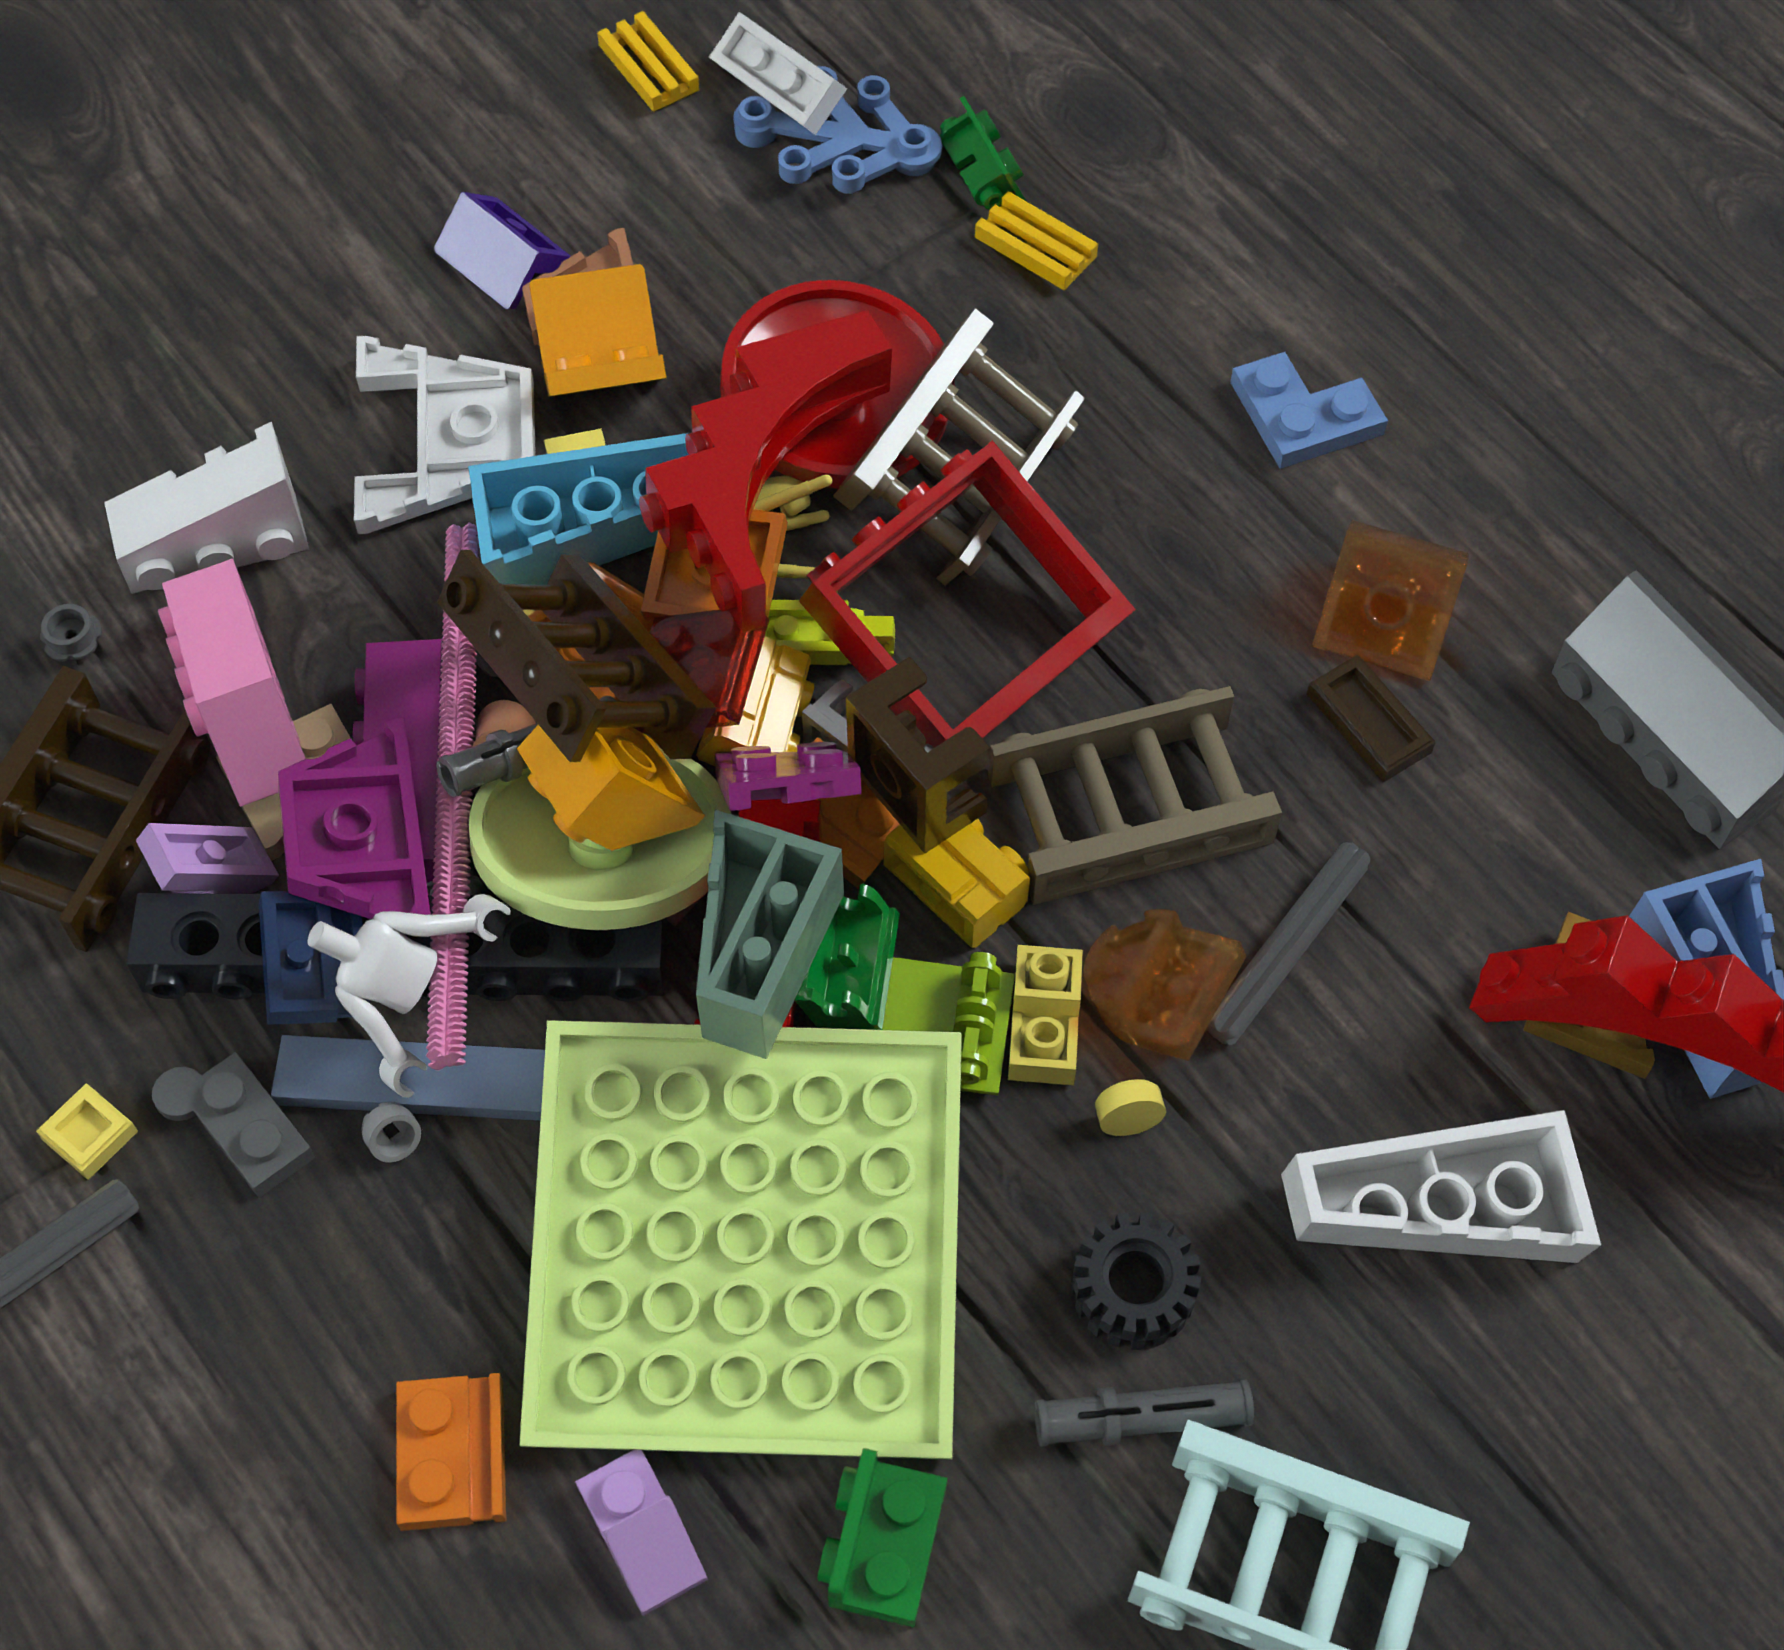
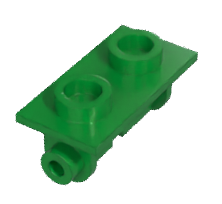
M965 96L960 97L959 99L967 112L959 118L950 117L943 121L940 126L941 133L939 137L958 170L975 159L977 160L960 171L962 178L972 193L975 203L990 210L995 204L997 206L1002 204V197L1008 191H1014L1018 197L1026 201L1015 182L1023 177L1024 174L1008 147L1000 152L996 150L993 143L1002 137L987 111L983 109L975 114Z

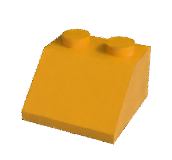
M539 724L517 747L518 752L531 771L528 775L530 784L537 792L551 802L556 810V813L553 815L555 824L562 832L576 842L583 843L586 839H589L613 851L697 826L705 817V814L654 740L632 727L597 728L581 762H569Z

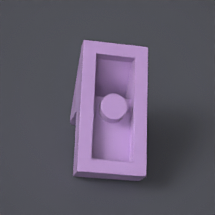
M148 823L136 839L161 890H170L172 893L253 894L273 884L279 876L253 827Z
M633 1450L575 1481L642 1616L708 1580L670 1496L665 1495L642 1450Z

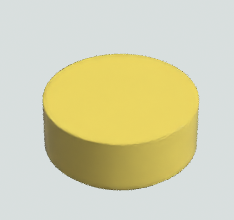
M1135 1079L1114 1084L1104 1090L1095 1101V1109L1102 1131L1113 1136H1126L1144 1132L1160 1123L1166 1115L1160 1088L1155 1083L1147 1080Z

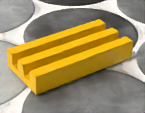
M644 11L634 15L635 23L629 25L625 19L616 23V32L612 34L607 28L597 32L600 48L653 112L699 91V80L696 73ZM627 44L641 60L642 66L652 77H655L665 89L664 92L660 93L624 50L623 45Z
M1009 191L1002 197V205L1000 207L995 204L989 210L987 220L981 218L975 224L976 239L1064 291L1097 257V242ZM1002 226L1010 232L1014 233L1015 235L1019 236L1020 238L1026 240V243L1022 242L1021 240L1017 239L1016 237L1012 236L1006 231L1000 229V227ZM1045 252L1053 256L1054 258L1058 259L1059 261L1063 262L1064 264L1068 265L1069 267L1066 268L1065 266L1061 265L1055 260L1044 255Z

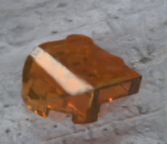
M1166 909L1146 910L1144 912V921L1132 924L1123 930H1119L1117 926L1112 925L1097 938L1085 960L1084 978L1095 1008L1105 1025L1115 1036L1131 1045L1189 1061L1247 956L1241 942L1238 940L1183 927L1176 911Z

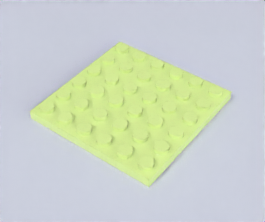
M547 1021L520 1446L861 1457L863 1448L878 1451L879 1458L952 1460L962 1032L781 1027L767 1059L702 1038L700 1025Z

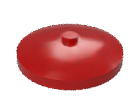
M817 280L777 290L758 301L745 312L731 331L722 358L720 373L721 398L732 395L729 378L730 375L736 373V347L868 310L892 347L890 392L851 406L817 426L790 449L775 468L778 472L802 482L827 474L832 477V483L828 487L839 488L944 345L936 330L919 312L887 292L850 281ZM954 377V379H953L952 382H951L954 386H955V377ZM929 412L921 423L929 430L926 436L935 444L939 443L944 434L948 419L942 414L935 417ZM899 453L891 467L899 472L896 476L897 478L912 470L921 462L912 455L906 459Z

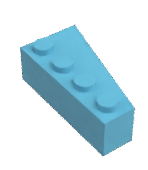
M686 434L468 466L482 564L499 583L547 585L561 554L581 555L587 563H595L600 566L654 546L658 531L650 532L648 530L639 505V497L646 495L645 468L687 456Z

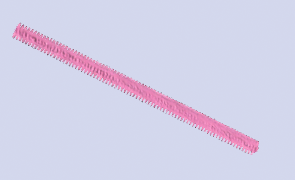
M468 523L464 527L453 524L447 529V536L445 538L447 540L445 543L447 546L445 551L447 553L445 554L446 565L444 567L446 569L444 575L446 576L444 581L448 579L460 550H471L480 559L478 557L480 554L478 551L480 548L478 545L479 540L476 536L478 532L476 531L477 526L475 524ZM445 611L443 613L444 619L442 620V623H444L442 629L444 630L442 632L443 643L441 645L443 648L441 660L443 661L441 662L442 674L440 676L442 679L440 684L442 686L440 688L441 699L439 701L441 704L439 710H441L439 713L441 717L439 723L441 724L438 726V729H440L438 733L440 736L438 739V749L440 750L437 752L439 757L451 755L472 747L474 744L472 738L475 737L472 732L475 731V728H473L475 724L473 721L475 715H473L475 712L473 708L475 702L473 700L476 699L474 696L476 690H474V687H476L474 683L476 681L474 677L476 671L474 669L477 667L475 665L477 653H475V647ZM438 776L436 779L438 781L436 788H438L436 794L438 796L436 797L437 804L435 806L437 808L435 812L437 815L435 821L437 823L435 824L436 831L434 832L436 835L434 839L436 842L434 845L436 849L434 855L436 857L433 859V862H435L433 869H435L433 872V876H435L433 883L435 884L432 887L434 890L432 894L434 897L432 900V904H434L432 911L434 912L432 915L457 914L463 912L464 906L468 902L467 899L470 897V894L467 893L470 887L467 885L471 881L467 878L471 874L467 871L471 870V867L468 866L471 863V860L468 859L471 856V853L468 852L470 850V845L468 844H470V804L473 802L470 797L473 796V793L471 792L472 789L462 792L459 796L451 797L443 788ZM467 933L431 936L433 941L430 943V946L437 952V963L429 980L431 983L429 986L431 992L428 994V997L431 998L428 1001L430 1005L428 1008V1012H430L428 1019L430 1021L427 1024L429 1027L427 1042L429 1044L426 1046V1049L429 1051L426 1057L431 1061L428 1067L435 1070H441L446 1066H460L466 1062L461 1059L466 1056V1053L461 1050L466 1049V1046L462 1044L466 1041V1038L462 1036L466 1034V1031L462 1028L467 1026L463 1022V1020L467 1019V1016L462 1013L467 1011L463 1007L467 1004V1001L464 1000L467 994L463 991L468 989L467 986L463 985L468 982L464 978L468 975V972L465 971L468 965L464 963L468 961V958L464 955L469 953L468 950L464 949L469 946L465 942L469 939V936L465 935Z

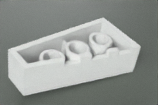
M1564 1110L1300 1153L1293 1157L1281 1174L1296 1241L1571 1263L1580 1262L1601 1246Z

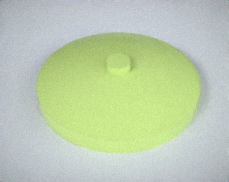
M658 746L705 814V817L697 826L613 851L589 839H586L583 843L576 842L562 832L555 824L553 815L556 813V810L551 802L537 792L530 784L528 775L531 771L529 768L523 769L522 776L518 779L503 782L499 778L480 787L473 800L469 815L470 850L474 866L486 886L498 898L521 913L537 920L568 928L585 930L624 929L645 925L672 916L689 907L708 892L709 863H711L714 839V812L719 810L731 814V810L728 808L718 782L706 769L691 758L670 759Z

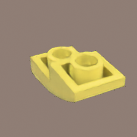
M1018 945L1008 1080L1074 1085L1077 1063L1083 950Z

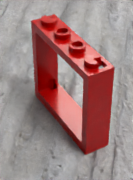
M993 440L974 455L966 449L963 453H958L940 470L945 478L930 489L924 481L913 488L896 505L901 513L887 524L880 516L867 524L853 537L851 541L856 545V548L845 557L840 559L835 552L825 557L820 565L806 575L811 585L799 600L801 605L867 683L897 665L895 660L838 593L975 486L1086 619L954 729L950 727L919 689L889 707L895 716L905 710H910L916 717V726L926 738V744L931 745L933 748L966 727L973 728L982 739L1136 610Z

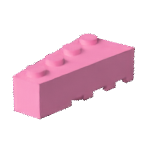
M230 559L162 583L168 606L158 609V613L168 636L166 642L176 666L174 671L185 698L183 704L196 736L209 733L240 807L279 793L278 771L306 758L300 746L301 742L286 706L285 697L271 663L258 621L234 560Z

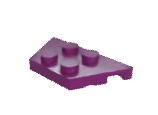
M397 717L386 721L384 733L356 745L350 738L328 748L318 758L304 759L278 771V788L289 894L369 919H374V915L379 912L387 911L431 915L405 717Z
M833 742L798 744L797 752H771V747L744 746L732 748V752L714 753L715 777L729 810L750 809L752 800L781 799L782 803H796L820 798L861 794L860 766L847 752L837 750L836 743Z

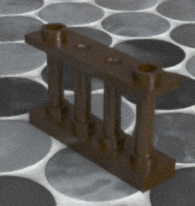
M460 550L437 603L569 762H581L597 728L643 727L670 759H690L716 707L581 555L561 554L547 585L499 583L471 550ZM523 610H542L551 622H532ZM555 648H575L585 661H566ZM589 687H608L620 701H600Z
M62 666L0 764V890L61 912L59 921L75 948L88 952L97 935L104 933L112 924L117 911V902L144 858L136 839L148 823L164 824L192 775L196 776L203 770L208 760L210 742L206 734L196 736L186 710H184L170 734L101 710V705L86 674ZM90 732L156 756L140 785L68 759L82 736H86ZM58 783L126 807L108 837L36 810L49 789ZM26 835L94 859L76 890L6 865L4 862L18 839Z

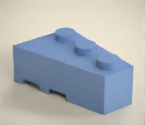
M1761 859L1644 892L1629 917L1677 961L1735 954L1784 1000L1782 970H1776L1770 939L1775 933L1772 914L1765 912L1760 882L1764 878ZM1685 1050L1710 1099L1763 1083L1734 1068Z

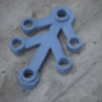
M818 66V68L837 80V75L832 69ZM867 76L860 80L857 86V102L863 111L873 113L886 131L868 128L843 97H841L829 115L832 121L826 120L816 135L786 113L777 112L770 102L763 97L751 96L744 99L734 112L735 136L745 146L752 148L767 146L776 139L777 134L824 142L809 150L797 145L788 146L779 153V175L784 181L792 184L805 182L809 179L811 173L832 164L833 186L842 193H855L861 190L866 182L893 169H897L899 172L909 176L924 175L932 170L935 163L939 160L942 150L941 139L933 129L921 124H910L890 101V85L886 79L880 76ZM876 93V94H879V95L872 96V95H868V94ZM863 149L877 152L864 160L852 155ZM799 163V164H801V165H799V166H790L789 164ZM844 173H854V175H851V176H845V175H842V174H844Z

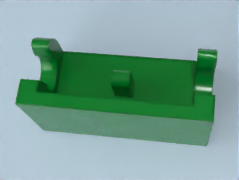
M860 884L858 900L842 897L796 995L795 1002L817 1028L883 1029L900 913L896 908H889L880 894L866 884Z

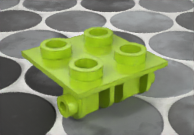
M986 952L972 953L970 961L964 963L963 966L893 957L882 1030L962 1032L960 1091L998 1096L1015 974L1001 972V969L996 966V957Z

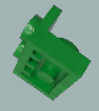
M867 1448L862 1450L858 1468L845 1466L835 1507L836 1510L847 1512L841 1538L827 1537L818 1572V1581L829 1584V1607L914 1628L948 1478L879 1462L878 1451Z

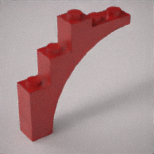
M868 310L736 347V373L730 375L729 378L732 395L691 406L692 433L685 436L688 455L645 468L646 495L639 497V505L646 527L650 532H659L670 553L688 548L697 568L705 566L710 575L711 590L718 608L722 612L730 611L742 633L766 626V583L751 550L748 534L750 516L763 484L784 455L814 428L851 406L890 392L892 347Z
M1626 915L1574 923L1570 936L1565 943L1490 953L1486 964L1481 970L1480 980L1469 1008L1485 1022L1530 1020L1578 1024L1627 1033L1681 1048L1729 1066L1784 1092V1000L1735 954L1677 961Z

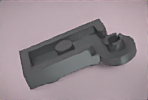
M236 1052L203 1075L192 1068L174 1067L165 1071L156 1080L152 1088V1100L158 1112L166 1119L183 1121L194 1116L199 1118L205 1129L258 1198L315 1158L310 1146Z

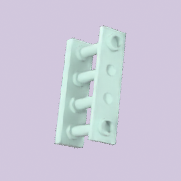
M1187 1420L1172 1466L1185 1470V1478L1190 1483L1160 1577L1157 1578L1138 1571L1128 1602L1141 1606L1140 1615L1159 1626L1181 1630L1184 1623L1255 1650H1349L1329 1641L1357 1544L1364 1543L1367 1538L1394 1547V1554L1400 1559L1375 1650H1407L1429 1569L1437 1568L1438 1564L1446 1567L1450 1566L1463 1549L1470 1522ZM1227 1486L1255 1496L1254 1503L1259 1507L1230 1605L1187 1589L1217 1493L1226 1491ZM1297 1512L1325 1522L1324 1529L1329 1532L1301 1631L1258 1616L1287 1517H1295Z

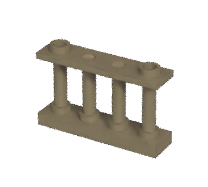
M975 308L950 335L833 497L851 511L867 495L875 501L881 497L901 513L896 505L911 490L896 478L899 472L891 467L899 453L906 459L912 455L943 480L945 476L940 470L953 457L926 436L929 430L921 423L929 412L935 417L942 414L982 447H985L993 440L1028 481L1048 450L1052 447L1057 451L1075 431L1079 423L1072 416L1084 400V397L1075 391L1060 406L1052 410L985 355L988 349L980 342L994 323ZM958 372L962 373L965 377L971 373L1040 429L1025 451L956 395L959 389L951 382ZM975 486L962 495L982 512L967 534L940 513L920 528L952 554L936 577L945 586L962 571L969 576L974 574L992 551V547L985 541L997 526L1001 517Z
M1230 686L1212 691L1196 689L1185 693L1176 700L1035 735L1018 733L1005 738L998 744L990 745L988 778L991 787L1016 781L1039 845V849L1036 852L1029 853L1027 864L1028 876L1030 877L1029 895L1033 905L1274 843L1282 815L1274 791L1256 796L1244 793L1219 731L1227 729L1234 701V694ZM1195 737L1221 803L1217 806L1197 811L1185 809L1160 745ZM1136 752L1161 818L1158 821L1134 827L1124 824L1100 760ZM1076 766L1100 834L1095 837L1071 842L1063 839L1040 775Z

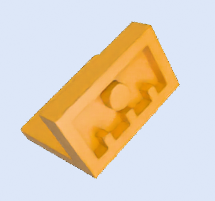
M641 264L540 278L530 282L529 288L548 397L666 378L663 355H658L645 270Z

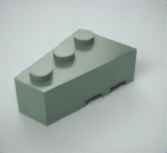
M715 810L711 863H709L706 919L703 921L696 991L702 1038L767 1059L844 895L842 849Z

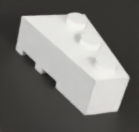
M272 422L255 429L257 439L240 448L226 453V450L220 446L205 453L206 464L184 475L176 477L170 470L104 502L116 559L131 594L145 590L163 589L162 583L230 559L234 560L236 567L264 560H279L292 553L309 549L295 492Z

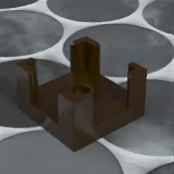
M909 656L846 696L847 748L850 757L860 766V777L920 849L927 853L987 813V799L982 793L976 795L971 789H966L947 801V792L984 769L990 762L991 748L973 728L966 727L929 752L924 749L926 738L916 726V717L910 710H905L895 716L889 709V707L927 683V675Z

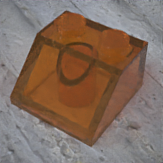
M1352 520L1345 535L1312 646L1350 658L1358 654L1364 662L1430 681L1467 568L1469 553Z

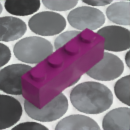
M442 640L366 643L365 668H356L355 670L356 699L358 705H364V721H354L353 742L358 745L384 733L386 721L397 717H405L426 883L435 878L433 876L435 871L433 869L435 865L433 859L436 857L434 855L436 850L434 848L436 844L434 832L436 831L435 824L437 823L435 821L437 816L435 814L437 810L435 807L437 804L436 797L438 796L436 794L438 790L436 788L438 783L436 781L438 777L436 764L439 757L437 752L440 750L438 749V739L440 737L438 735L440 731L438 726L441 724L439 723L441 718L439 716L441 712L439 710L441 705L439 701L441 699L440 688L442 686L440 684L442 680L440 678L442 674L441 662L443 661L441 660L443 655L441 653L443 649L441 647Z

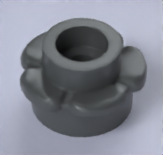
M63 604L51 609L44 616L41 623L40 639L46 644L44 648L46 654L52 659L62 662L68 659L81 660L91 655L97 648L96 639L102 635V627L99 620L95 616L89 615L83 607L76 604ZM77 634L75 637L71 639H66L71 635Z

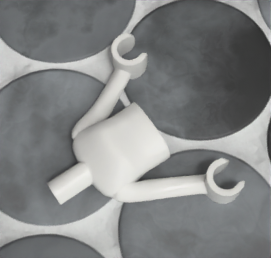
M480 894L472 897L465 904L463 912L457 914L423 915L396 911L379 912L374 915V919L366 921L355 936L322 921L317 922L309 933L308 945L341 961L336 976L338 985L335 988L336 996L343 1007L365 1029L384 1056L379 1067L380 1077L387 1086L401 1097L409 1098L414 1095L411 1089L399 1081L402 1072L412 1066L427 1071V1065L411 1052L403 1049L384 1017L365 999L379 1002L401 1014L408 1013L419 1001L433 975L437 963V952L409 939L404 934L429 937L473 932L486 941H495L498 937L483 927L485 916L492 910H500L507 915H510L511 911L509 907L490 895Z

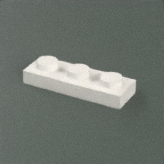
M740 12L709 56L721 67L815 135L847 90L837 80Z

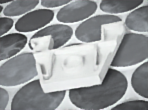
M357 336L356 379L360 392L417 388V472L355 476L354 522L358 534H367L473 498L468 466L536 456L534 382L531 368L460 355L458 360L455 361L430 356L427 354L425 347L406 344L403 350L380 346L378 338Z

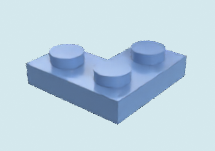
M1285 352L1233 368L1230 383L1280 469L1382 436L1385 433L1388 420L1363 378L1310 394Z

